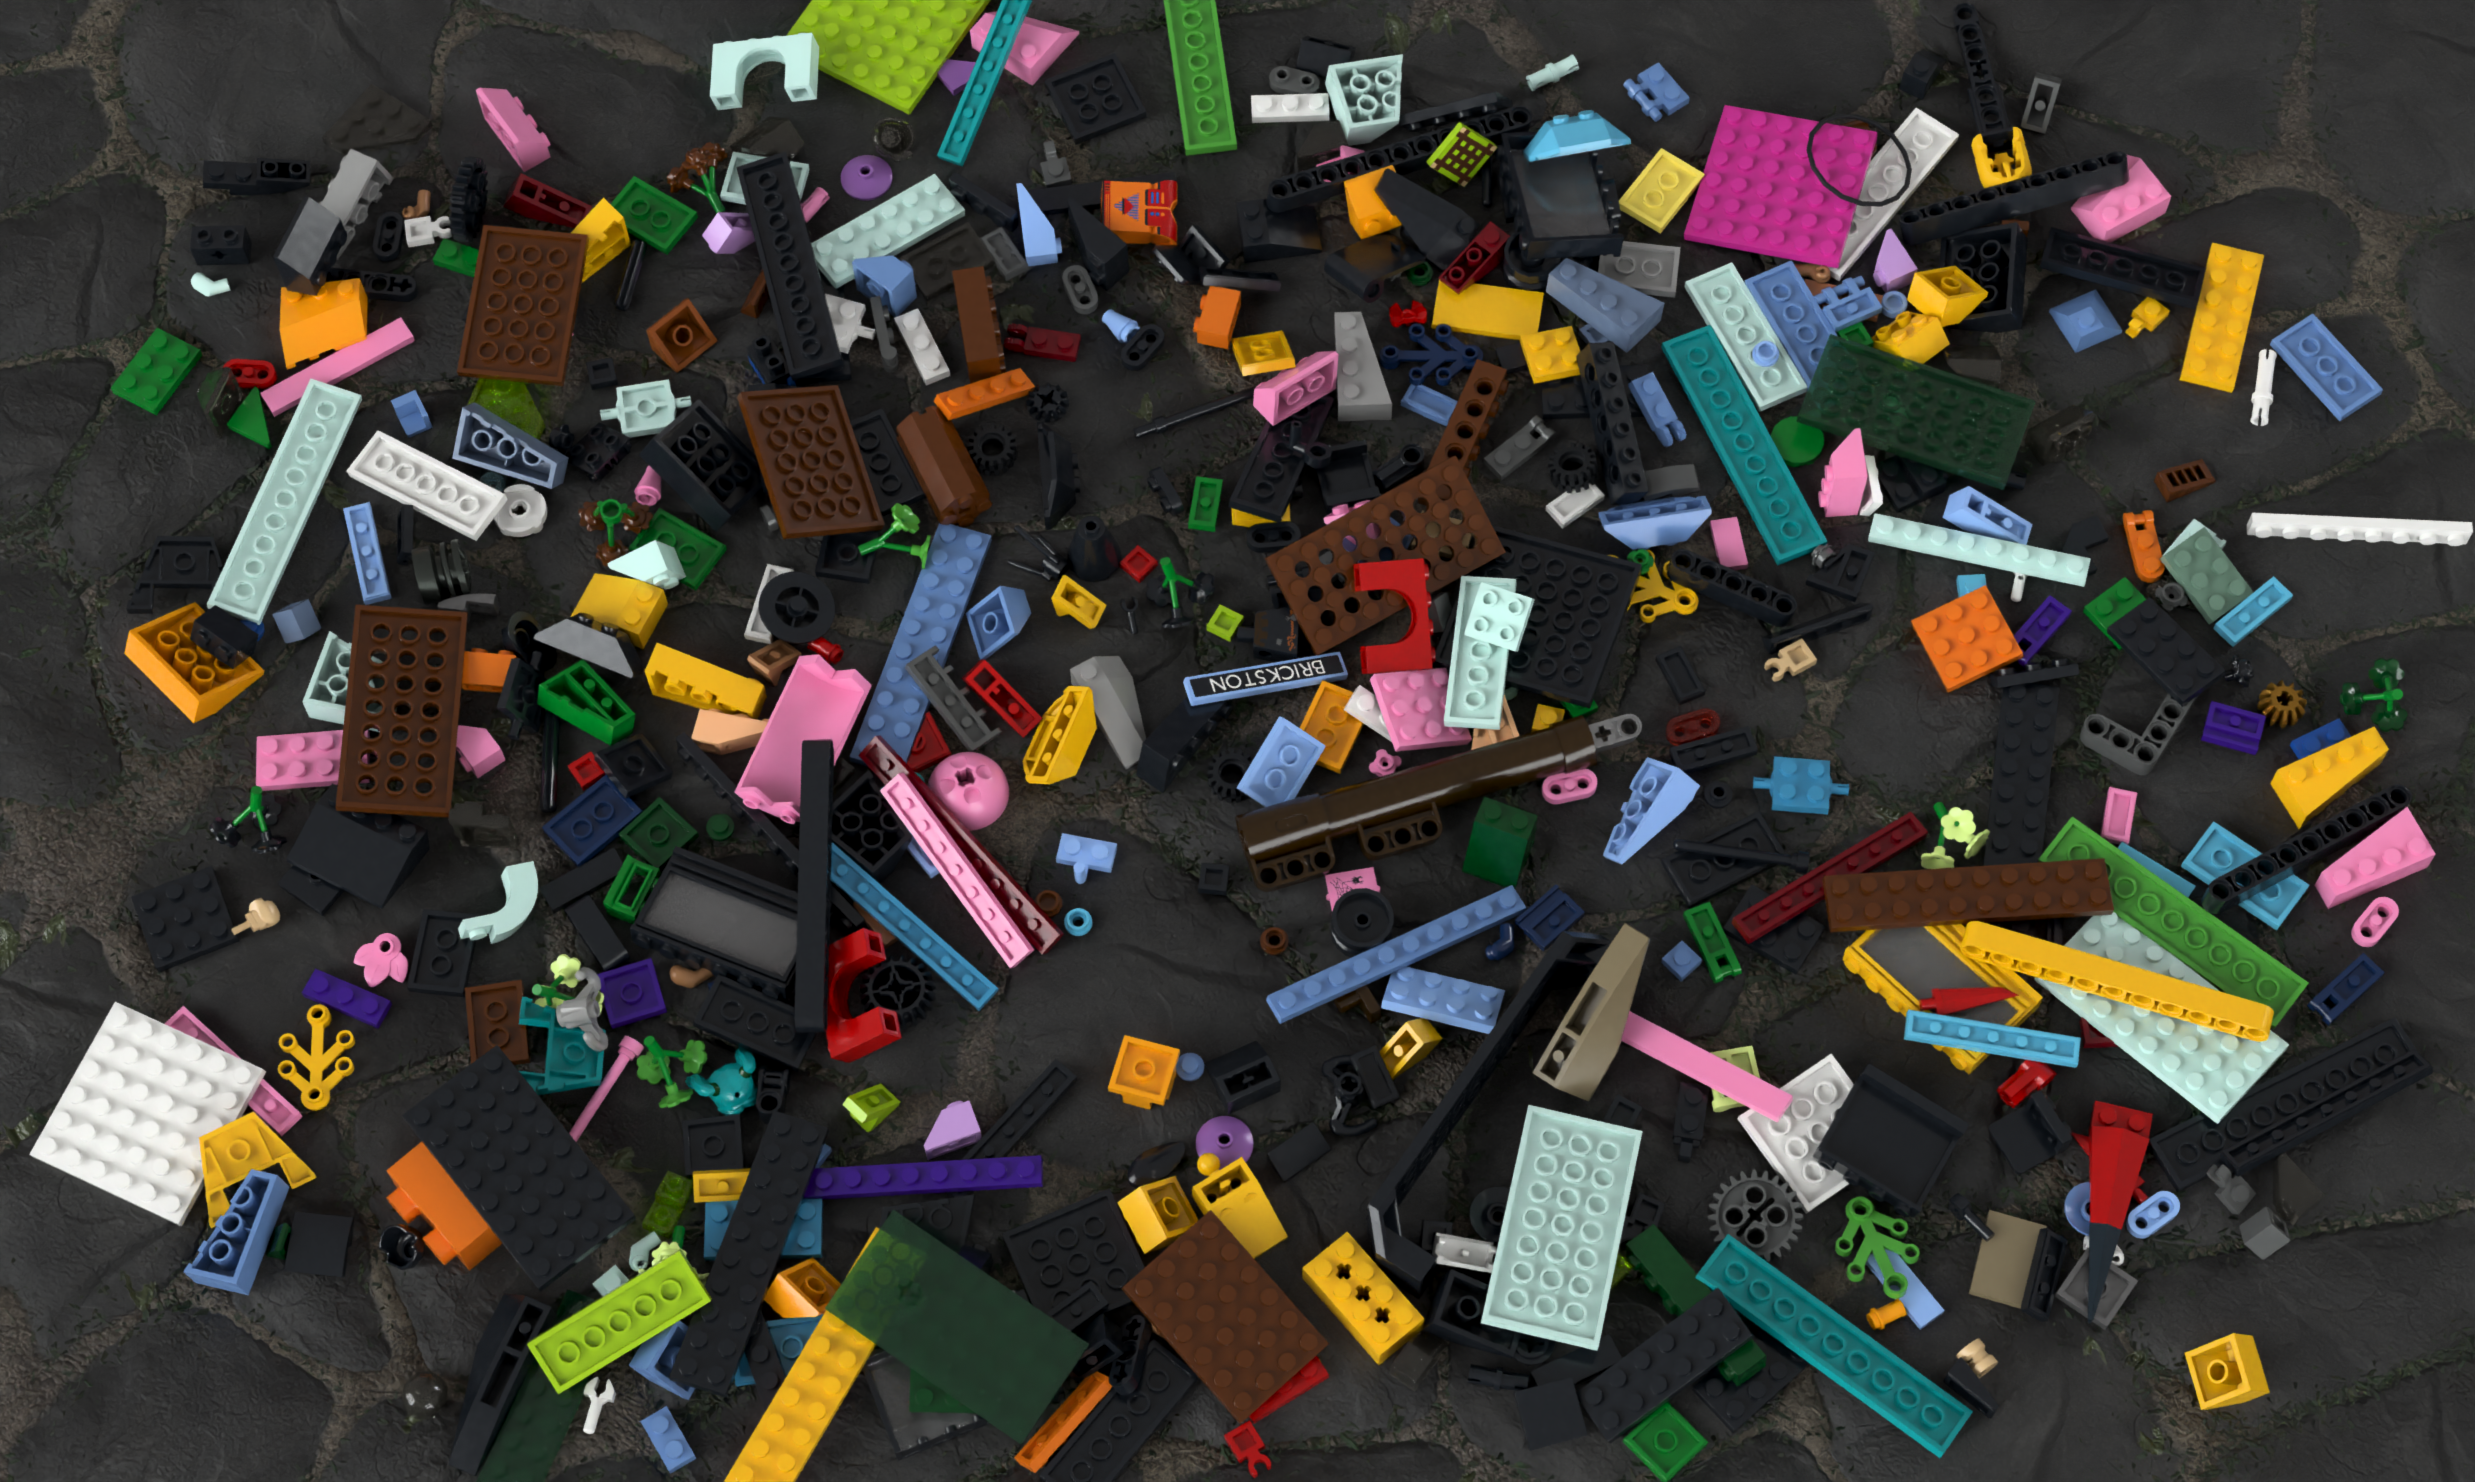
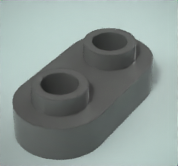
M1279 66L1274 68L1269 75L1271 89L1280 94H1317L1320 90L1318 77L1310 72Z
M1079 265L1066 268L1062 275L1063 286L1074 310L1080 314L1094 312L1098 307V294L1087 270ZM1074 280L1080 281L1077 284L1072 283ZM1084 301H1088V302H1089V304H1081V303L1084 302Z

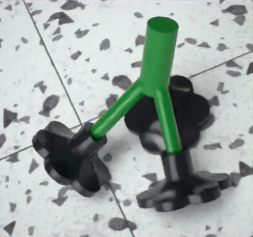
M1164 557L1160 560V564L1165 575H1160L1157 579L1151 578L1148 581L1146 597L1148 600L1154 601L1158 607L1173 604L1171 608L1172 618L1165 620L1162 623V628H1178L1191 625L1196 621L1195 617L1183 616L1182 607L1178 604L1177 592L1179 587L1175 582L1180 581L1188 585L1191 592L1190 600L1193 603L1203 605L1215 591L1213 584L1214 575L1200 572L1196 579H1187L1176 574L1170 558Z
M259 786L251 788L250 805L235 820L225 821L221 817H217L209 827L220 844H226L230 848H234L241 840V835L237 831L239 823L247 816L253 820V824L256 827L261 828L259 831L261 840L251 847L252 852H258V854L267 853L281 848L282 844L287 842L286 837H281L280 835L272 836L270 828H267L266 825H276L278 815L282 812V806L276 802L275 797L271 794H265L262 797V788Z

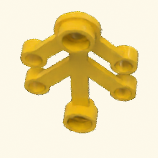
M1647 550L1649 552V555L1652 556L1655 560L1654 553L1650 550ZM1667 561L1663 566V575L1667 579L1669 577L1666 569L1670 561ZM1654 562L1647 572L1649 579L1640 576L1636 587L1643 590L1634 592L1627 611L1631 605L1653 598L1661 597L1668 600L1654 606L1645 604L1641 607L1640 619L1643 622L1650 623L1655 620L1656 616L1671 611H1676L1682 615L1691 614L1697 609L1699 601L1698 596L1693 590L1673 581L1671 583L1674 590L1665 587ZM1687 600L1689 604L1683 605L1680 601ZM1651 611L1653 615L1646 616L1643 612Z
M321 1004L312 1006L307 1012V1020L312 1026L311 1056L298 1045L294 1035L286 1033L279 1039L281 1049L293 1055L310 1071V1083L297 1073L294 1063L289 1060L282 1061L278 1065V1073L283 1079L292 1082L302 1092L301 1101L303 1105L312 1111L325 1108L330 1101V1090L344 1077L351 1075L354 1071V1064L351 1059L341 1057L335 1063L336 1070L322 1081L323 1071L345 1050L354 1046L355 1038L350 1031L342 1030L336 1036L337 1042L323 1054L324 1029L330 1025L332 1015L328 1008ZM323 1012L320 1018H313L315 1013ZM350 1037L349 1042L341 1043L342 1038ZM293 1040L291 1046H284L285 1041ZM342 1064H349L348 1069L340 1070ZM292 1067L289 1073H283L284 1068ZM314 1092H320L318 1098H310Z

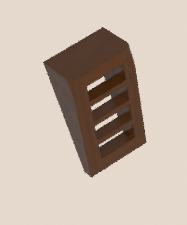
M2203 459L2157 472L2154 479L2155 484L2167 503L2214 484L2216 481ZM2196 469H2200L2204 476L2203 479H2200ZM2190 472L2195 481L2192 482L2187 473ZM2179 476L2183 477L2186 482L2185 484L2181 482ZM2173 479L2177 486H2173L2170 480Z

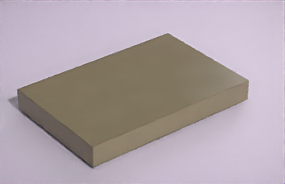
M1989 1210L1985 1224L1994 1232V1236L1988 1242L1983 1238L1981 1240L1969 1294L2021 1308L2040 1229L2047 1228V1226Z

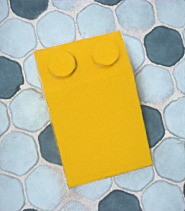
M595 573L570 617L578 613H586L592 615L595 621L602 624L605 622L612 623L619 627L618 630L628 634L634 646L644 649L668 606V602L663 589L641 580Z

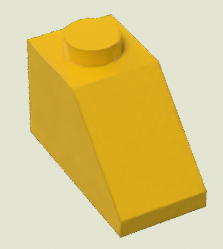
M1419 1018L1407 1021L1379 1051L1392 1080L1424 1059L1443 1039L1428 1019Z

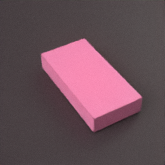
M1737 517L1711 520L1710 529L1718 563L1733 570L1747 569L1748 561Z
M2109 787L2100 834L2109 843L2120 845L2121 842H2124L2127 845L2129 844L2137 792Z

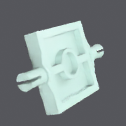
M669 379L617 387L618 399L616 408L600 410L602 421L618 418L622 434L632 438L661 432L675 420L677 409L690 407L692 401L691 396L674 398Z

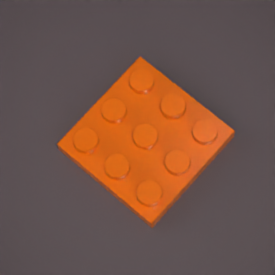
M1986 585L1911 620L1918 638L1948 693L1994 672L1998 668L2023 658L2022 650Z

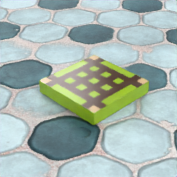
M1459 122L1426 162L1434 170L1465 187L1498 147L1494 142Z

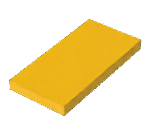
M1439 280L1432 329H1436L1440 324H1447L1453 332L1520 340L1522 335L1538 332L1544 292L1474 283L1460 294H1457Z

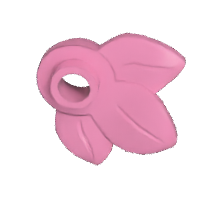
M383 933L373 943L361 946L354 958L355 964L365 966L364 977L370 987L379 985L388 975L396 981L403 983L408 974V959L401 953V942L397 936L391 933ZM385 942L390 943V949L387 952L382 950V945Z

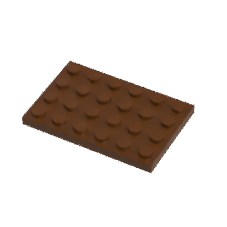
M483 225L457 368L459 376L564 386L589 243L588 235Z
M838 385L740 392L737 399L783 539L878 531L884 527L885 524Z
M1212 1210L1207 1212L1122 1287L1125 1294L1239 1424L1329 1344Z

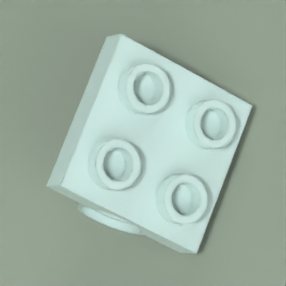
M1481 582L1464 635L1518 652L1535 599Z

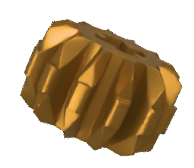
M2281 680L2277 685L2271 682L2266 690L2261 691L2257 709L2262 710V715L2271 719L2270 726L2278 722L2281 729H2283L2287 723L2293 726L2297 723L2298 719L2303 717L2307 700L2301 698L2303 690H2294V682L2289 684V686H2285L2283 680Z

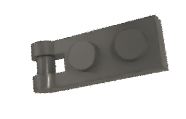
M880 296L871 297V309L883 367L887 372L893 373L899 368V360L896 348L890 346V344L895 343L892 327H886L885 321H890L887 305L882 306Z
M1536 415L1526 426L1483 459V464L1502 481L1556 438L1557 432L1551 427L1548 428L1544 424L1545 421L1539 415ZM1535 432L1540 435L1538 439L1532 436Z

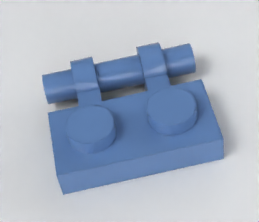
M1659 62L1638 74L1637 81L1640 84H1635L1632 79L1626 80L1623 84L1628 90V96L1632 100H1636L1642 106V112L1647 117L1650 116L1655 122L1659 121L1663 116L1659 110L1663 109L1669 116L1689 104L1690 97ZM1649 93L1654 100H1649L1645 94Z
M1862 276L1853 279L1849 277L1843 280L1842 284L1833 288L1830 286L1821 290V293L1814 296L1818 305L1825 302L1829 304L1824 306L1822 311L1835 333L1882 313L1883 307L1872 289L1868 287L1860 291L1859 287L1865 285ZM1847 293L1849 295L1843 299H1838L1843 294Z

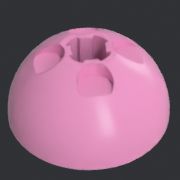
M961 752L945 758L933 770L927 785L969 831L982 829L996 821L1004 812L1009 800V784L1001 767L991 758L976 752Z

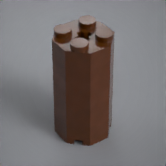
M935 406L925 408L927 413L919 415L918 411L913 412L896 427L898 433L896 439L939 523L943 525H959V527L963 528L968 527L979 514L992 506L990 493L952 420L948 421L941 410Z

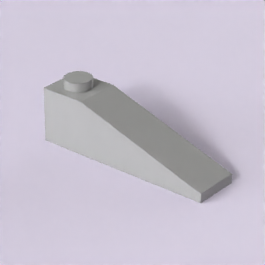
M1094 656L1071 668V684L1092 689L1096 723L1124 768L1128 769L1139 763L1142 743L1146 740L1133 677L1119 656Z

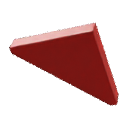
M930 711L925 714L924 722L920 732L917 734L907 762L908 766L916 773L940 763L952 755Z

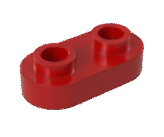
M232 359L226 362L222 368V375L226 383L232 387L254 388L255 386L258 389H266L271 387L277 380L274 366L264 360ZM267 375L266 378L260 379L262 376Z

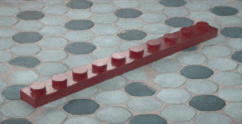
M881 735L875 736L858 756L885 785L897 774L905 773L1022 934L1042 955L1047 954L1064 933Z

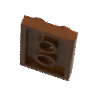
M522 979L465 988L471 1064L496 1045L500 1047L513 1065L531 1063L527 1025L519 1024L522 996L525 997Z

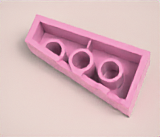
M2406 807L2322 871L2315 883V887L2329 909L2427 868L2436 854L2410 810Z

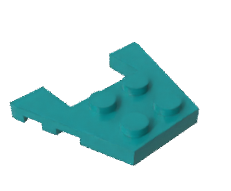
M522 996L519 1024L549 1029L544 1074L519 1071L538 1095L599 1086L602 1080L604 1050L601 1052L592 1050L584 1041L583 1034L585 1032L580 1027L572 1029L562 1028L557 1020L556 1009L547 1005L544 1008L532 1003L533 999Z

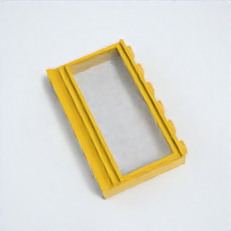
M1962 924L1866 930L1854 943L1845 949L1842 959L1849 971L1854 974L1858 973L1865 980L1870 990L1875 993L1879 992L1886 999L1887 1004L1892 1010L1901 1012L1905 1017L1908 1009L1921 1011L1919 999L1932 998L1931 990L1934 988L2002 987L2018 994L2019 996L1946 1015L2019 1027L2039 1008L2043 999L2036 990L2013 970L1972 959L1962 954L1960 948L1966 929ZM1935 1009L1921 1011L1936 1014ZM1931 1044L1938 1051L1945 1052L1957 1069L1964 1070L1969 1075L1990 1055L1988 1053Z

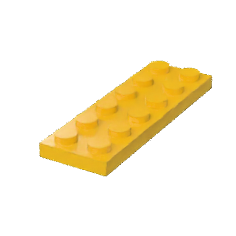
M2217 243L2211 244L2179 380L2230 393L2233 392L2264 255Z

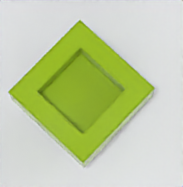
M1219 605L1207 624V631L1231 642L1238 631V626H1241L1244 622V616L1225 606Z

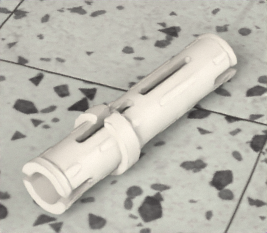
M2267 349L2259 352L2255 392L2252 393L2251 398L2253 403L2251 423L2257 426L2259 416H2261V426L2268 424L2269 406L2273 403L2271 390L2275 359L2277 357L2276 352L2273 350H2269L2268 359H2266Z

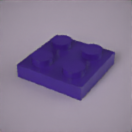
M652 958L597 974L601 981L600 990L604 994V1004L612 1029L667 1013Z

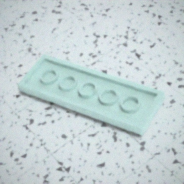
M933 174L814 241L812 247L818 268L834 288L837 289L855 279L852 262L855 259L895 256L965 216V209L936 174Z
M1732 262L1685 282L1684 287L1707 326L1711 325L1744 388L1759 412L1807 392L1806 383ZM1770 341L1778 348L1779 358L1773 366L1762 367L1754 362L1752 352L1758 343Z
M1461 576L1444 727L1500 730L1509 649L1464 635L1480 583L1483 582L1516 593V579Z

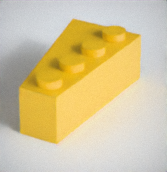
M656 643L645 669L652 695L703 710L713 708L721 710L724 714H745L751 719L758 720L767 698L764 685L760 681L753 678H745L659 643Z
M2374 726L2278 769L2270 784L2298 829H2301L2311 818L2322 812L2327 805L2338 799L2353 784L2359 782L2380 765L2389 748Z

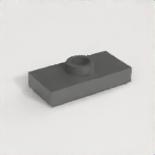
M1003 227L979 238L980 244L1005 281L1029 270L1027 262Z

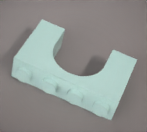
M798 33L797 35L773 36L762 39L752 38L745 41H726L713 44L710 97L717 110L742 108L744 81L748 73L757 65L769 61L781 62L786 65L784 88L792 102L817 99L819 45L813 34Z

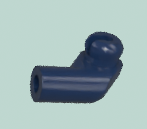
M1505 923L1500 925V939L1494 942L1493 945L1487 946L1485 950L1486 957L1489 960H1501L1512 953L1514 950L1513 924Z

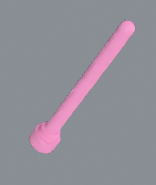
M625 1035L618 1045L620 1047L618 1051L619 1056L569 1132L575 1142L580 1138L629 1060L633 1061L635 1057L638 1058L644 1049V1046L635 1039Z

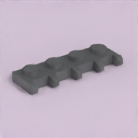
M935 645L907 663L905 669L969 752H975L998 737L1002 731L999 727L992 732L981 719L987 714V711L982 708L976 712L969 704L965 696L971 690L966 686L959 691L948 676L954 671V668L949 665L943 669L933 657L939 652L938 647Z

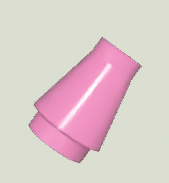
M647 466L646 472L634 491L636 500L640 504L653 506L661 499V476L650 466Z

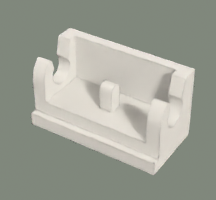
M1435 1233L1432 1255L1437 1258V1264L1492 1273L1494 1264L1492 1260L1493 1255L1496 1254L1497 1247L1493 1246L1492 1242Z

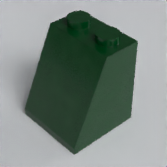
M1484 797L1474 821L1462 872L1503 887L1513 885L1514 889H1516L1534 844L1538 815Z

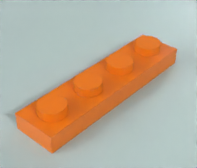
M1018 368L937 394L934 403L949 421L1029 395V391L1032 392L1035 386L1023 370Z
M1098 1371L1086 1377L1014 1457L1016 1461L1034 1473L1045 1466L1049 1457L1059 1446L1067 1441L1074 1429L1087 1419L1090 1411L1108 1394V1391L1112 1388V1385L1109 1383V1377Z

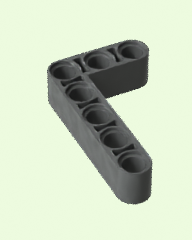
M2168 693L2142 736L2135 734L2103 715H2089L2081 729L2080 740L2088 748L2137 775H2147L2154 769L2198 696L2182 707ZM2165 713L2175 716V719L2168 718ZM2089 728L2097 729L2100 733H2092ZM2152 734L2159 735L2163 740L2155 739ZM2114 742H2120L2125 747H2118ZM2139 756H2145L2149 761H2143Z

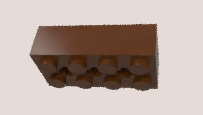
M984 266L952 271L970 384L1005 373L1003 346L997 321L991 276H985Z

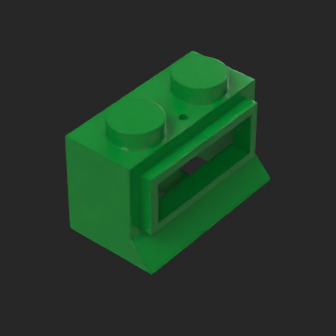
M628 854L603 901L607 914L634 924L661 876L660 869L638 861ZM636 873L646 878L630 907L620 902L628 892L629 884Z

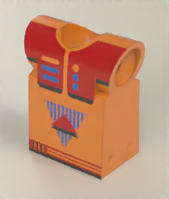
M1166 180L1155 184L1102 181L1101 223L1126 244H1148L1151 242L1155 245H1177V222L1172 213L1178 203L1177 181Z

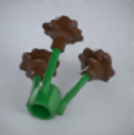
M608 499L604 502L597 500L593 503L587 501L583 504L584 508L578 510L580 516L579 524L582 527L586 526L588 532L594 530L603 531L605 529L604 524L607 525L608 539L605 543L597 546L598 552L596 553V558L601 560L604 566H608L607 563L629 552V548L625 547L621 540H614L613 527L615 524L621 521L625 524L624 529L626 531L640 534L642 529H649V522L653 518V514L649 512V506L641 505L637 501L632 503V507L627 506L626 503L620 504L614 499Z

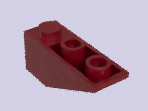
M1490 221L1438 279L1457 294H1460L1498 266L1504 259V248L1510 236Z

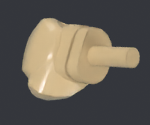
M258 898L249 905V913L245 914L247 921L231 930L236 935L249 927L253 932L269 928L279 922L280 912L273 901H264L262 898Z

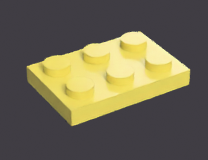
M1661 148L1619 200L1620 210L1661 234L1700 185L1701 179L1705 174Z

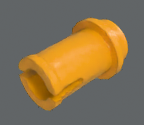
M1895 1299L1893 1302L1878 1309L1871 1308L1870 1313L1866 1314V1318L1873 1330H1882L1886 1324L1906 1316V1310L1903 1303L1899 1299Z

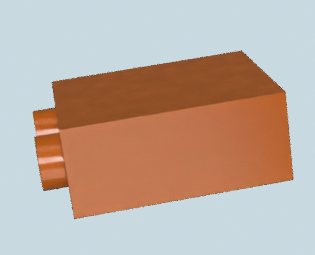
M420 1142L386 1170L397 1187L386 1199L407 1224H410L421 1215L433 1230L424 1236L422 1240L443 1265H446L457 1256L470 1271L502 1244L423 1142Z

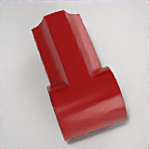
M2025 1060L2018 1068V1071L1998 1087L1997 1092L2001 1100L2007 1106H2011L2014 1109L2035 1090L2039 1091L2048 1085L2057 1073L2047 1063Z

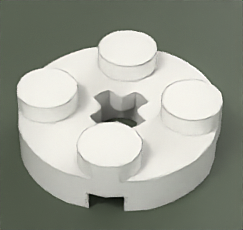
M525 484L512 485L504 489V494L508 500L494 517V521L502 534L524 537L532 533H539L543 529V523L546 521L548 513L542 494ZM518 506H523V509L526 510L522 515L513 513V511L518 510Z

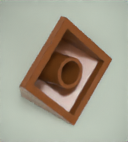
M686 298L646 330L651 349L676 373L718 341L689 298Z

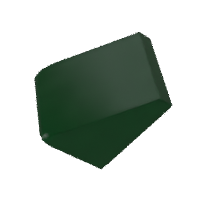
M283 1223L274 1228L266 1256L286 1260L291 1227L288 1224Z

